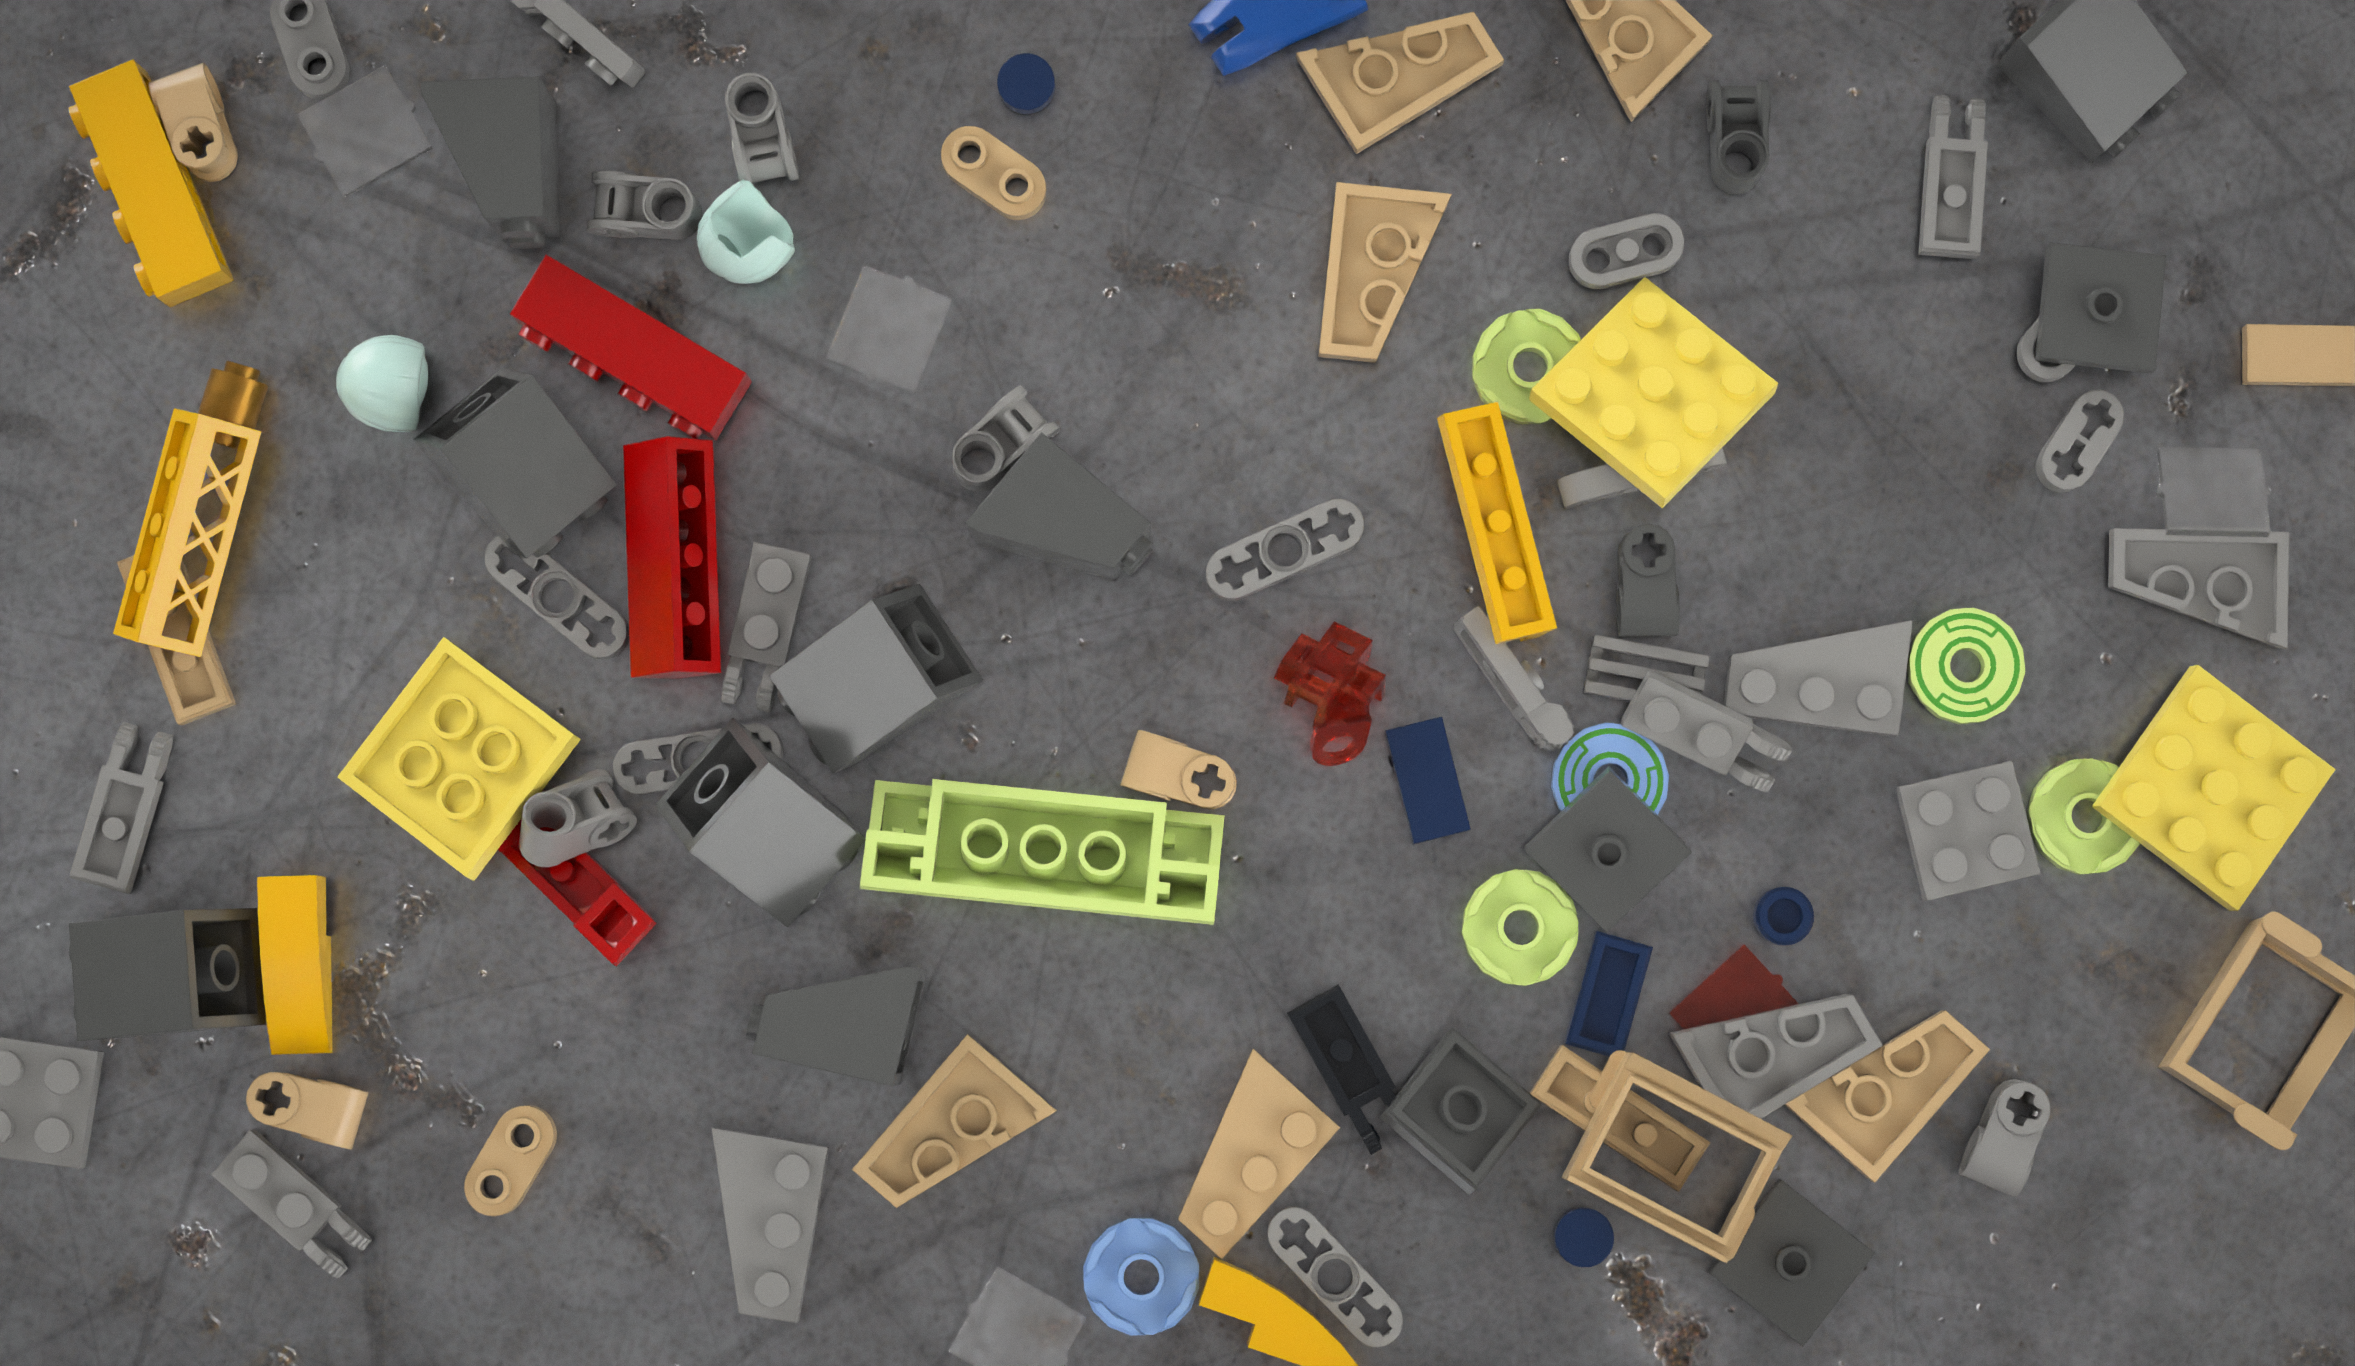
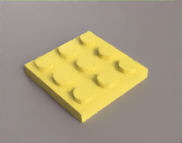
M1644 277L1531 389L1529 400L1658 506L1663 508L1775 394L1778 382L1649 279Z
M443 637L337 778L465 877L475 881L521 820L523 806L527 800L536 793L542 792L581 739L450 640Z
M2194 665L2189 666L2092 807L2227 910L2238 911L2336 769L2202 667Z

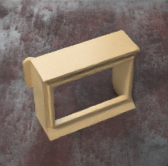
M2269 912L2262 918L2250 920L2158 1068L2168 1072L2232 1113L2235 1122L2239 1126L2275 1149L2287 1150L2293 1145L2297 1134L2291 1131L2292 1126L2355 1028V975L2320 954L2322 943L2317 936L2281 913ZM2261 945L2340 994L2339 999L2267 1113L2247 1103L2187 1064Z
M1622 1050L1613 1052L1607 1060L1589 1097L1590 1104L1596 1111L1561 1178L1727 1264L1728 1261L1734 1258L1755 1216L1754 1206L1782 1151L1793 1135L1634 1052ZM1633 1083L1762 1150L1718 1235L1590 1168Z

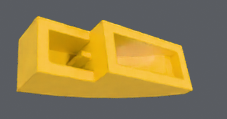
M318 875L257 877L261 973L271 1055L332 1053L331 936L326 935V877Z
M1213 1257L1199 1298V1306L1252 1323L1253 1325L1247 1340L1248 1348L1301 1366H1359L1342 1343L1311 1312L1285 1292L1245 1269Z

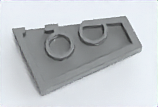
M2125 528L2109 530L2108 588L2280 649H2288L2289 532Z
M1913 620L1733 654L1729 656L1723 705L1749 718L1896 737L1899 735Z
M1849 993L1669 1033L1701 1088L1760 1119L1883 1046L1854 995Z
M713 1127L712 1135L739 1314L798 1323L829 1147Z

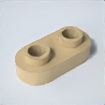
M960 127L951 132L945 139L941 149V160L945 173L954 183L1008 219L1024 220L1032 217L1042 208L1046 199V183L1042 172L1032 162L979 127ZM972 145L980 150L981 154L976 162L965 163L960 160L959 153L965 146ZM1014 178L1023 179L1028 184L1027 191L1021 196L1010 195L1006 191V186L1010 180Z
M518 1106L507 1111L499 1119L468 1171L464 1182L467 1201L477 1212L487 1216H500L513 1211L523 1201L556 1143V1126L546 1111L536 1106ZM521 1124L530 1126L534 1132V1139L527 1147L517 1144L514 1138V1132ZM491 1175L499 1177L503 1182V1192L497 1198L488 1196L484 1190V1182Z

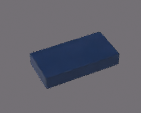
M1442 716L1385 730L1413 845L1470 831L1471 828Z
M1594 932L1564 1044L1608 1057L1615 1051H1625L1653 947L1603 932Z

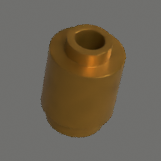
M226 361L223 371L211 368L198 414L255 429L268 385L258 382L259 370ZM216 432L214 443L233 449H238L240 442L239 437L221 432Z

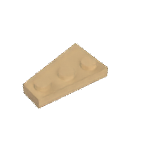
M1566 0L1630 122L1649 105L1713 37L1676 0Z
M1474 12L1409 26L1403 31L1373 38L1366 36L1347 41V44L1317 50L1314 48L1296 53V60L1356 154L1496 70L1504 63V58Z
M1336 182L1318 357L1376 363L1452 194Z
M1941 1010L1786 1103L1784 1106L1867 1179L1875 1183L1990 1049L1946 1010Z
M967 1034L852 1170L893 1206L898 1208L1055 1113L1057 1110Z
M1252 1049L1234 1093L1178 1217V1220L1221 1259L1224 1258L1340 1129L1335 1122L1254 1049Z

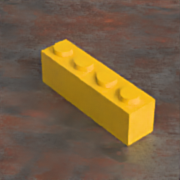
M132 59L70 85L69 88L76 104L68 109L82 139L90 137L98 157L90 160L97 181L105 192L112 190L119 207V210L112 212L117 230L126 244L134 243L141 262L134 265V270L142 289L148 297L155 295L157 299L171 308L234 281L188 168L180 163L172 152L165 127L157 114L149 92L148 85L151 82L149 74Z

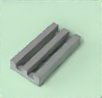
M1594 635L1583 693L1631 702L1637 691L1636 689L1597 682L1599 672L1643 680L1648 670H1652L1702 695L1706 680V668H1708L1710 656ZM1604 650L1693 667L1692 676L1603 660L1602 653Z

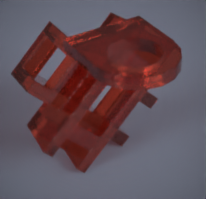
M1335 621L1319 642L1301 633L1281 660L1274 679L1288 685L1284 701L1285 705L1292 708L1300 697L1318 706L1312 726L1310 752L1318 764L1325 766L1346 763L1363 751L1372 722L1369 713L1370 703L1374 698L1382 701L1385 697L1386 675L1365 665L1371 655L1373 640ZM1342 641L1356 649L1352 654H1349L1336 646ZM1318 670L1334 679L1331 683H1328L1313 674ZM1335 738H1353L1352 742L1340 751H1323L1325 745Z

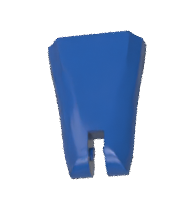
M1211 0L1188 25L1200 43L1205 44L1216 39L1240 22L1244 31L1230 38L1210 57L1221 74L1226 76L1243 70L1295 42L1366 12L1369 7L1366 0Z

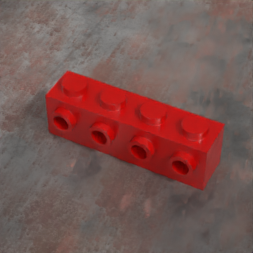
M547 254L510 312V315L518 324L522 325L518 333L520 337L547 353L554 344L572 355L568 362L569 366L595 382L599 381L602 374L622 385L617 394L646 412L652 403L672 415L667 424L689 438L699 439L703 433L717 441L752 383L746 372Z
M665 436L623 445L631 678L682 679L721 673L713 440Z

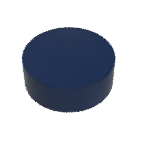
M1022 53L1009 58L1002 65L998 73L997 86L1000 98L1009 109L1016 113L1033 114L1043 110L1051 102L1055 93V77L1052 68L1043 58L1035 54Z
M1778 887L1765 892L1757 900L1753 910V923L1758 934L1767 942L1779 946L1792 945L1803 940L1809 934L1814 922V911L1811 902L1802 892L1791 887Z
M1579 1207L1567 1211L1559 1218L1554 1228L1553 1240L1557 1252L1565 1261L1577 1267H1592L1603 1262L1610 1254L1614 1244V1232L1610 1222L1603 1214L1591 1208Z

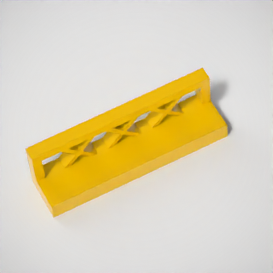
M1494 402L1442 414L1437 418L1495 643L1499 644L1520 639V642L1538 638L1556 629L1557 626L1499 404Z
M173 409L113 634L138 643L201 657L262 431L198 413ZM216 432L240 438L234 462L218 471L210 456ZM205 472L209 477L206 480H204ZM229 479L228 486H226L225 481ZM215 489L223 504L220 516L217 520L203 528L195 513L198 498ZM190 529H191V531L193 532V535L190 536V537H188V536H189ZM212 536H214L213 542L211 543V541L209 540V538H211ZM199 545L207 559L204 575L187 584L180 571L182 558L185 553ZM176 586L178 591L173 594L174 588ZM199 592L198 598L196 600L194 595ZM182 602H185L192 615L186 641L162 635L168 611Z

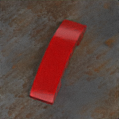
M521 818L498 851L512 862L574 923L573 926L604 957L617 967L657 922L588 852L552 867H540L528 862L522 856L519 848ZM549 827L538 828L548 832L557 831Z

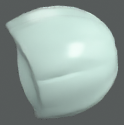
M741 180L724 191L706 210L698 224L697 245L703 263L711 272L730 282L751 284L764 281L786 265L795 252L793 233L787 220L770 206L762 193L750 181Z
M383 335L370 338L355 346L342 360L336 376L338 396L348 412L362 423L382 431L411 432L416 430L419 422V409L428 386V365L425 359L426 348L423 344L406 337Z

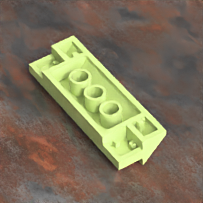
M932 779V786L875 780L869 829L866 832L860 889L1214 925L1225 815L1166 810L1167 803L939 779Z

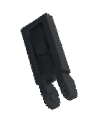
M1339 984L1287 1012V1015L1344 1116L1349 1115L1367 1150L1372 1155L1382 1149L1381 1139L1374 1126L1368 1123L1361 1107L1381 1097L1387 1108L1396 1097L1393 1092L1396 1086Z

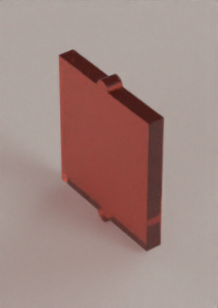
M1743 944L1668 1014L1684 1030L1798 1005L1799 1003L1781 985L1783 983L1782 976L1779 974L1772 975L1747 946Z

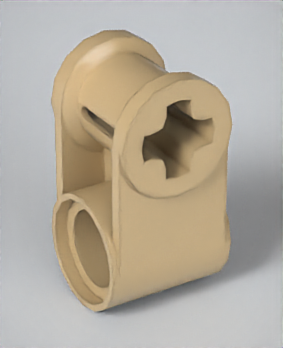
M200 63L149 82V92L154 107L165 127L172 152L177 160L189 168L193 175L203 181H221L229 176L236 167L238 153L224 114V104L220 91L208 66L205 63ZM210 141L211 143L206 146L207 156L199 158L198 156L203 154L202 144Z
M1137 730L1120 786L1168 801L1174 799L1203 809L1214 810L1225 806L1232 800L1236 792L1237 779L1234 770L1229 764L1215 755L1189 748L1187 744L1160 735ZM1210 766L1217 767V776L1226 782L1223 791L1213 790L1209 799L1202 798V788L1194 783V778L1197 773L1201 775L1207 774Z
M268 1072L258 1076L251 1083L247 1090L246 1104L250 1114L257 1121L265 1125L296 1132L304 1138L321 1143L352 1149L369 1092L323 1079L313 1080L291 1073ZM280 1083H282V1094L291 1097L288 1107L277 1108L275 1114H273V1104L265 1100V1093L267 1090H277Z

